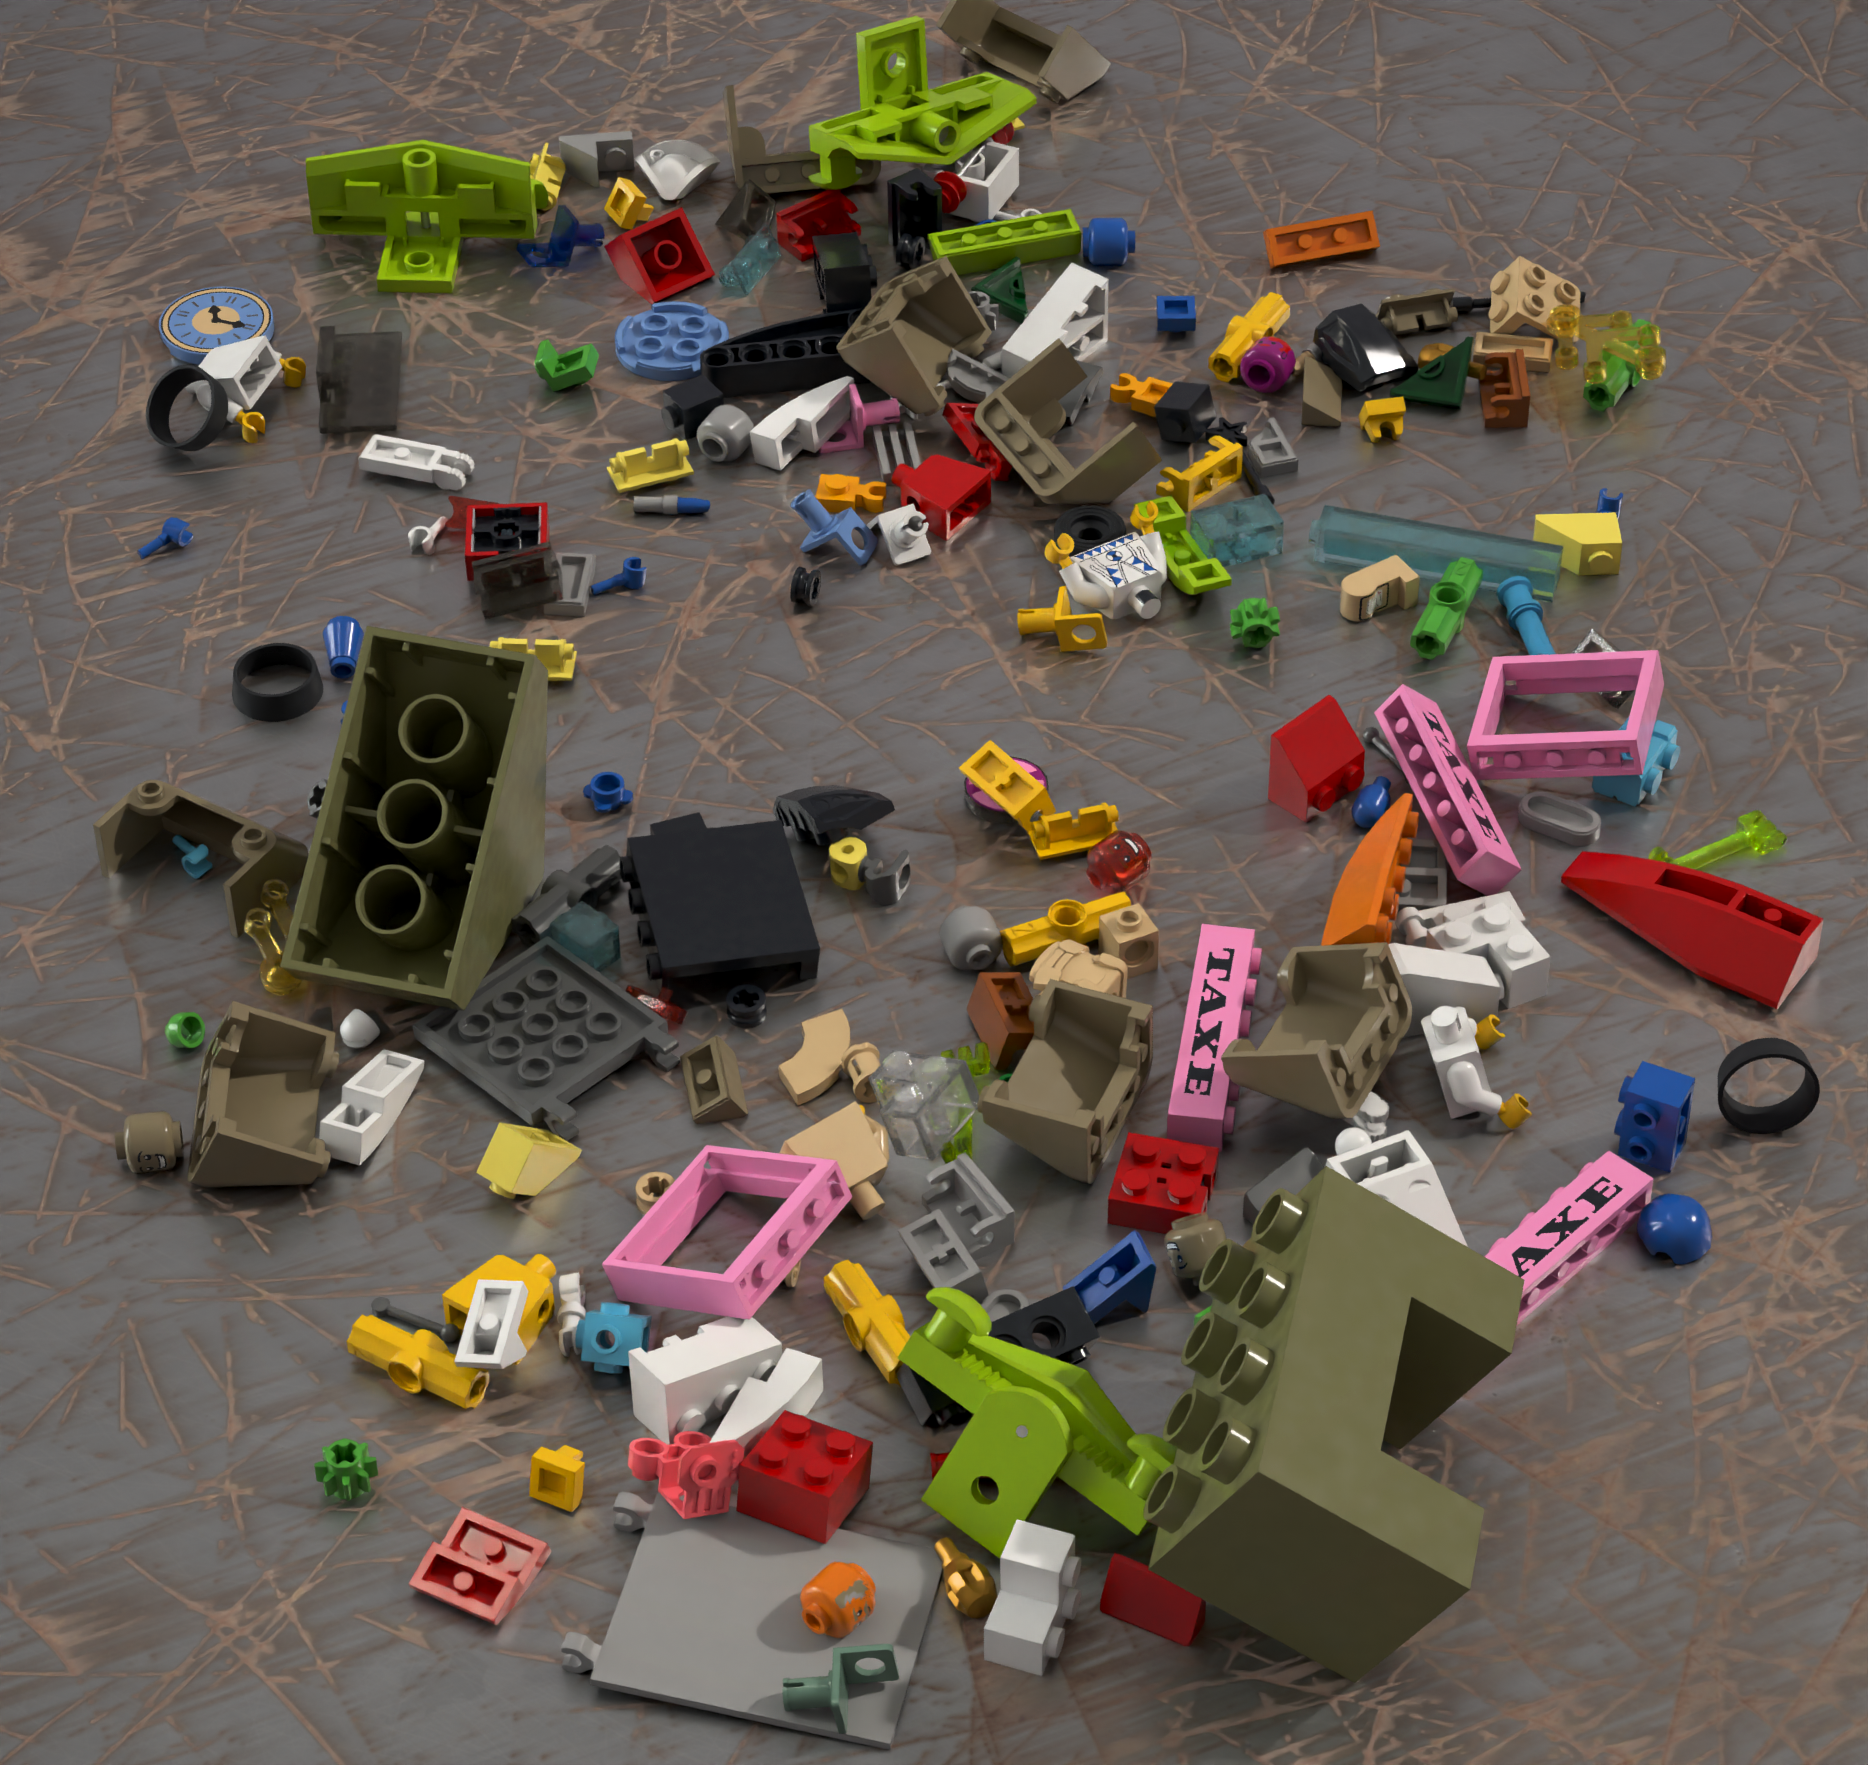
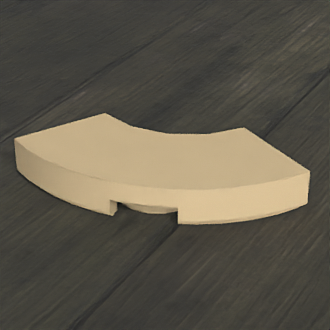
M843 1009L801 1022L804 1039L802 1048L793 1058L778 1065L779 1077L797 1106L816 1098L830 1088L839 1078V1072L842 1069L841 1056L851 1047L849 1022Z

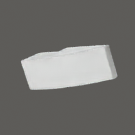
M846 376L819 386L784 404L764 418L750 431L755 463L781 471L802 449L816 453L850 418L849 385L854 384V378Z
M383 1049L342 1086V1102L320 1121L319 1139L325 1141V1150L330 1151L331 1158L360 1166L371 1155L387 1135L412 1094L424 1069V1060Z
M786 1348L767 1382L748 1376L710 1443L735 1439L745 1449V1459L784 1410L806 1416L823 1392L822 1359Z

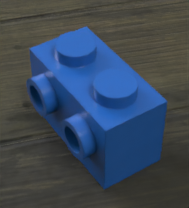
M1645 1061L1641 1062L1634 1077L1626 1076L1618 1098V1102L1623 1103L1624 1108L1619 1113L1614 1129V1134L1620 1136L1619 1156L1669 1173L1671 1172L1686 1144L1695 1078Z

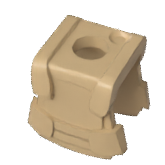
M1069 939L1055 942L1038 957L1030 971L1029 980L1034 982L1033 989L1041 991L1038 995H1042L1049 980L1053 979L1126 998L1128 967L1124 961L1106 953L1096 954L1095 956L1089 953V947Z

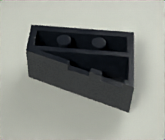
M857 232L812 236L814 273L820 300L825 299L826 309H823V314L865 308L872 299L871 289H875L878 286L876 266L872 264L871 254L868 255L867 244H861Z

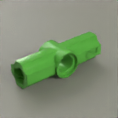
M1638 319L1637 322L1628 324L1614 345L1607 343L1599 356L1597 369L1584 386L1583 398L1590 403L1591 408L1604 412L1606 408L1614 407L1628 385L1636 387L1644 371L1645 362L1658 344L1659 333L1653 329L1651 322Z
M1460 557L1459 560L1450 562L1440 582L1435 583L1431 587L1429 603L1410 639V646L1418 652L1420 657L1434 660L1438 655H1444L1453 636L1463 629L1465 613L1483 580V570L1475 564L1474 560Z

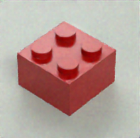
M784 1410L739 1466L736 1511L826 1544L869 1489L873 1442L852 1435L847 1431L808 1419L803 1415Z

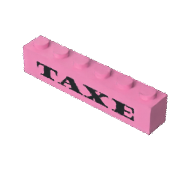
M1402 684L1374 714L1456 879L1486 896L1497 894L1522 869L1437 703Z
M1202 924L1168 1109L1167 1139L1217 1147L1219 1152H1222L1224 1134H1233L1236 1107L1229 1106L1230 1101H1239L1241 1086L1233 1083L1225 1073L1221 1056L1234 1039L1249 1037L1252 1010L1245 1009L1246 1005L1254 1006L1257 979H1251V974H1260L1262 948H1254L1255 929Z
M1608 1150L1594 1163H1587L1581 1169L1577 1178L1565 1188L1559 1187L1556 1189L1549 1201L1536 1213H1528L1521 1221L1519 1227L1507 1238L1501 1237L1492 1245L1489 1253L1484 1257L1525 1280L1517 1325L1638 1220L1639 1213L1651 1200L1654 1178Z

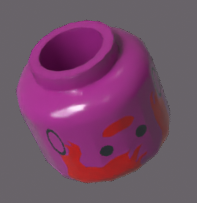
M1273 336L1260 338L1251 345L1241 359L1240 372L1242 379L1254 391L1260 393H1273L1282 388L1295 370L1296 359L1294 352L1289 344L1280 338Z

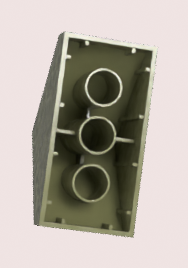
M372 626L366 627L280 965L282 969L300 980L464 1011L482 979L487 974L512 932V918L527 907L544 876L548 670L536 655Z

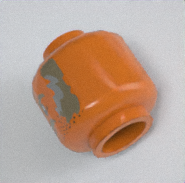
M833 1562L824 1567L802 1588L800 1600L803 1608L802 1618L805 1624L817 1634L825 1633L834 1638H843L849 1635L874 1611L876 1588L872 1578L862 1567L854 1563Z

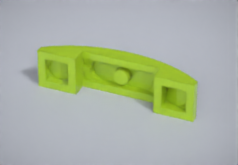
M1172 495L1149 500L1153 501L1158 507V515L1153 523L1154 532L1159 531L1166 555L1167 577L1170 581L1187 594H1198L1231 586L1232 578L1217 558L1207 559L1187 531L1186 515ZM1149 501L1136 503L1140 515L1149 518L1147 514V504Z

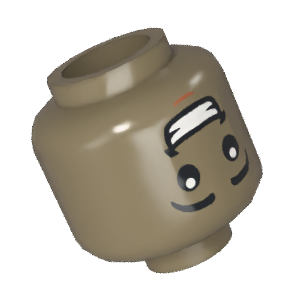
M166 1111L129 1115L124 1122V1131L115 1132L117 1159H127L128 1167L135 1174L173 1169L177 1158L184 1157L181 1122L173 1121L171 1115Z
M1207 1212L1189 1215L1171 1222L1173 1229L1168 1231L1164 1237V1243L1174 1275L1182 1279L1192 1278L1194 1286L1199 1285L1203 1269L1214 1250L1221 1242L1227 1239L1221 1221L1214 1218L1209 1219Z

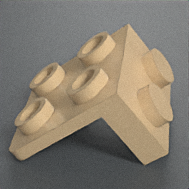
M1521 256L1504 271H1499L1493 277L1490 284V290L1492 291L1491 308L1489 311L1490 333L1511 335L1522 324L1527 323L1569 346L1574 345L1579 340L1580 290L1572 282L1562 279Z

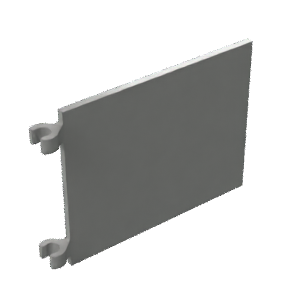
M630 1492L618 1493L613 1506V1511L618 1512L614 1521V1528L626 1532L644 1528L603 1644L598 1645L583 1634L567 1632L561 1648V1652L566 1653L562 1669L573 1673H582L593 1669L590 1685L882 1749H891L943 1575V1562L935 1549L843 1529H837L828 1542L823 1544L737 1512V1507L729 1506V1512L683 1519L659 1492H657L653 1504L646 1503L639 1496ZM680 1496L679 1499L683 1501L684 1496ZM833 1562L859 1565L870 1575L876 1588V1605L873 1613L855 1630L843 1638H834L825 1633L817 1634L805 1624L802 1618L803 1608L800 1594L803 1586L824 1567ZM874 1644H891L893 1646L899 1669L898 1680L849 1684L847 1733L839 1734L834 1714L830 1707L785 1711L782 1694L783 1678L828 1676L829 1670H832L833 1648ZM864 1658L856 1663L859 1667L867 1670L879 1669L884 1666V1662L876 1658Z

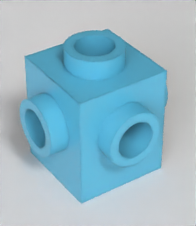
M601 1302L600 1310L586 1312L585 1320L580 1319L578 1322L575 1344L576 1348L582 1349L581 1361L594 1362V1371L623 1373V1366H629L628 1351L641 1347L645 1352H648L652 1316L629 1314L630 1305ZM609 1332L614 1335V1344L609 1340Z

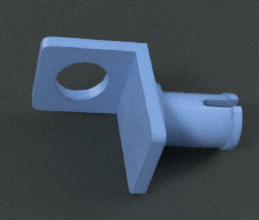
M809 489L799 494L790 505L811 529L800 546L803 552H807L837 538L859 565H863L868 561L878 544L877 537L851 507L836 515H830ZM852 529L857 530L862 535L864 540L863 550L854 544L851 537Z

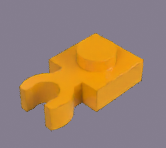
M1121 373L1119 375V386L1115 384L1110 386V399L1117 403L1131 402V410L1156 417L1154 406L1173 383L1148 377L1144 382H1140L1131 374Z
M821 474L815 497L828 512L840 513L850 507L855 511L856 507H863L869 512L878 513L883 512V499L887 497V489L884 482L873 481L864 485L860 484V477L842 474Z

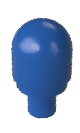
M1378 776L1373 784L1367 785L1359 791L1351 810L1356 824L1363 828H1372L1390 808L1391 797L1388 791L1391 787V782L1389 779Z

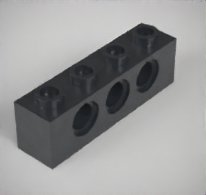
M1074 1286L991 1322L992 1327L988 1335L1075 1366L1091 1356L1089 1350L1100 1338ZM1039 1333L1046 1336L1051 1343V1349H1042L1037 1346L1032 1334ZM905 1363L902 1364L895 1374L921 1426L936 1419L939 1425H944L965 1413L963 1406Z

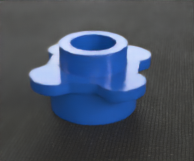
M602 772L595 775L590 784L586 785L583 789L584 797L591 799L594 803V809L600 813L615 810L621 804L626 805L633 800L632 791L625 789L623 777L614 772Z

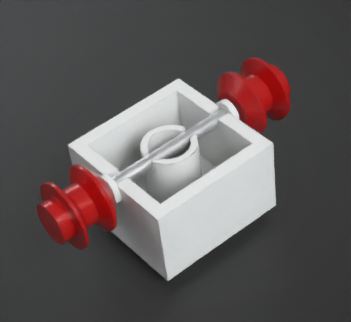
M1011 122L951 165H924L921 171L942 186V213L968 218L974 222L992 220L1019 186V148L1007 145L1014 136V127Z

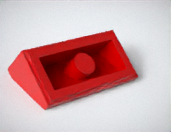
M1114 1553L1100 1599V1611L1180 1645L1190 1646L1205 1623L1206 1601L1148 1570V1565Z

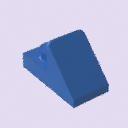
M1134 1230L1062 1288L1065 1290L1074 1286L1093 1324L1097 1323L1125 1300L1146 1313L1149 1308L1157 1267L1140 1233Z

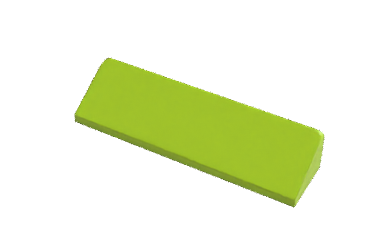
M1066 209L928 234V241L933 261L946 256L957 275L1001 268L1015 257H1019L1020 264L1078 254L1081 251L1082 232L1072 210Z

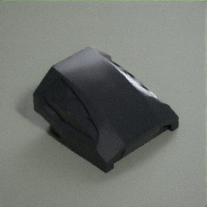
M1362 303L1332 311L1315 328L1313 342L1323 352V362L1331 366L1336 375L1358 391L1365 390V387L1407 375L1412 377L1417 374L1416 372L1419 367L1414 358L1407 353L1396 336L1378 320L1376 314Z
M837 785L813 786L791 791L776 797L773 807L776 820H781L783 826H791L797 841L815 838L817 845L820 846L832 844L843 839L849 834L848 828L862 830L895 811L892 801L880 793Z

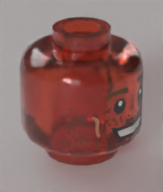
M1116 830L1089 849L1087 854V877L1092 885L1099 890L1104 889L1111 894L1126 892L1148 876L1152 859L1150 848L1138 834Z

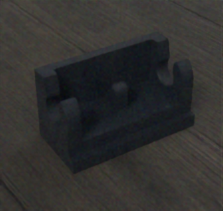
M916 168L887 181L888 242L892 246H898L901 236L907 233L911 235L912 239H915L917 236L923 237L926 248L930 249L928 234L942 232V186Z

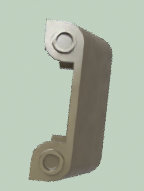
M944 256L903 273L885 283L837 344L836 349L845 363L891 397L897 398L899 403L914 414L924 413L925 416H930L941 410L945 405L944 400L948 393L943 386L937 385L947 372V362L952 349L970 358H974L984 350L983 344L992 331L948 258Z
M1387 942L1292 947L1277 972V985L1280 991L1283 992L1287 1002L1286 1006L1257 1051L1248 1039H1234L1228 1045L1221 1056L1224 1071L1231 1081L1239 1086L1331 1119L1353 1118L1358 1113L1409 1029L1412 1020V1004Z
M1050 979L1042 995H1035L1030 1006L1029 1020L1034 1022V1036L1008 1083L996 1079L990 1087L984 1086L978 1100V1112L983 1113V1122L1069 1178L1092 1184L1097 1178L1148 1080L1153 1060V1005Z
M232 1001L206 1050L201 1065L187 1176L189 1183L203 1187L309 1185L314 1182L316 1177H324L329 1166L331 1153L325 1150L324 1140L315 1138L320 1087L325 1077L331 1079L334 1076L340 1055L334 1051L336 1032Z

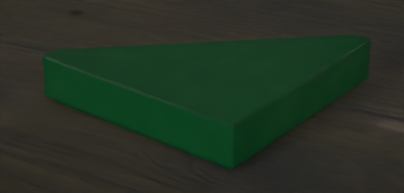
M1019 257L1013 258L971 288V292L979 291L990 296V304H998L1000 314L1020 324L1028 317Z
M1466 337L1462 343L1428 363L1407 381L1396 388H1392L1390 390V398L1403 396L1404 401L1461 410L1474 337Z

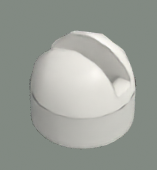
M354 1009L340 1025V1034L343 1042L348 1047L354 1049L368 1046L380 1034V1030L372 1018L359 1009Z

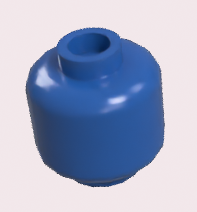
M1123 218L1092 219L1088 227H1083V257H1089V261L1093 266L1124 265L1127 262L1128 253H1135V230H1128L1127 222Z

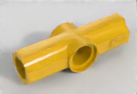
M1270 292L1266 297H1261L1244 317L1235 315L1227 327L1225 339L1208 358V369L1215 374L1216 379L1229 383L1232 378H1238L1241 374V359L1251 345L1262 337H1274V334L1290 317V306L1283 300L1282 295Z
M1124 891L1085 904L1070 899L1059 900L1049 907L1047 916L999 931L1003 941L1002 950L1004 958L1011 967L1037 959L1048 947L1057 941L1062 942L1070 939L1087 946V942L1099 939V916L1131 906V901Z
M848 1259L835 1264L829 1274L823 1277L824 1289L842 1314L844 1326L852 1345L859 1352L863 1350L868 1352L889 1384L895 1383L901 1387L895 1375L903 1364L898 1359V1356L908 1342L910 1335L905 1329L903 1315L897 1302L889 1294L881 1295L860 1263L854 1264Z
M362 1314L352 1325V1331L346 1341L349 1353L386 1370L391 1380L399 1388L412 1394L419 1393L424 1388L465 1409L469 1407L475 1409L483 1400L486 1388L490 1383L489 1371L484 1368L457 1367L454 1362L456 1355L449 1352L444 1341L436 1334L425 1329H419L414 1334H410L373 1315L365 1316Z

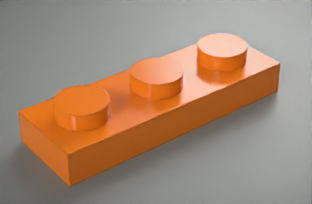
M1373 210L1266 229L1263 232L1270 269L1366 252L1380 247Z

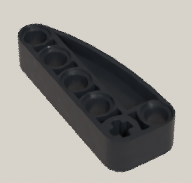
M865 308L798 318L730 338L704 350L700 354L701 375H704L723 393V398L815 389L846 376L854 378V384L872 383L845 363L836 349L837 344Z

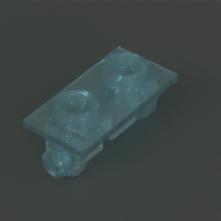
M765 223L755 235L749 236L745 241L744 247L738 252L734 260H731L728 265L720 269L719 281L723 286L740 285L744 294L748 295L781 257L782 254L778 242L774 238L768 223Z

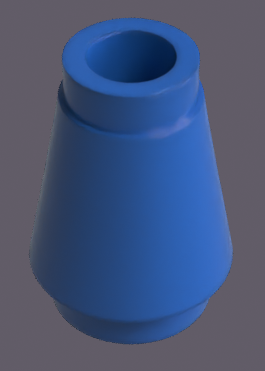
M349 616L332 618L323 630V639L331 674L341 679L352 677L355 674L364 638V632L359 622Z

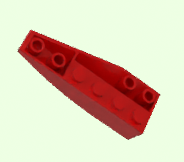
M1582 851L1561 876L1562 884L1696 975L1775 1009L1779 1008L1818 956L1823 918L1742 884L1703 871L1663 861L1621 854Z

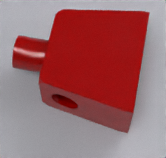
M931 455L916 469L901 463L892 474V484L901 488V507L914 504L916 511L926 516V519L921 523L928 522V530L945 541L949 540L991 503V471L945 456Z

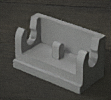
M966 1152L958 1155L956 1160L934 1169L926 1176V1180L931 1185L937 1184L944 1179L945 1181L939 1187L932 1188L922 1194L923 1206L929 1213L940 1208L974 1261L1014 1243V1209Z
M940 1208L898 1230L903 1242L933 1288L951 1287L970 1295L979 1304L989 1295L981 1270Z

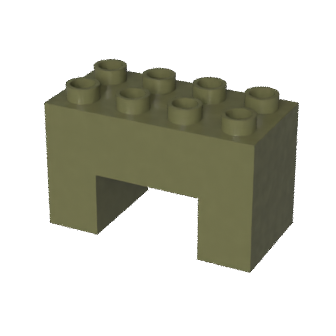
M1327 1166L1296 1195L1283 1188L1274 1191L1256 1217L1251 1238L1243 1246L1231 1239L1221 1242L1208 1259L1200 1277V1291L1211 1296L1213 1301L1210 1312L1206 1313L1192 1329L1181 1355L1182 1365L1195 1371L1193 1385L1178 1398L1167 1417L1163 1429V1440L1177 1448L1174 1464L1166 1468L1159 1476L1148 1495L1144 1507V1519L1158 1526L1148 1570L1356 1683L1471 1588L1484 1508L1381 1451L1384 1440L1401 1450L1512 1354L1525 1280Z

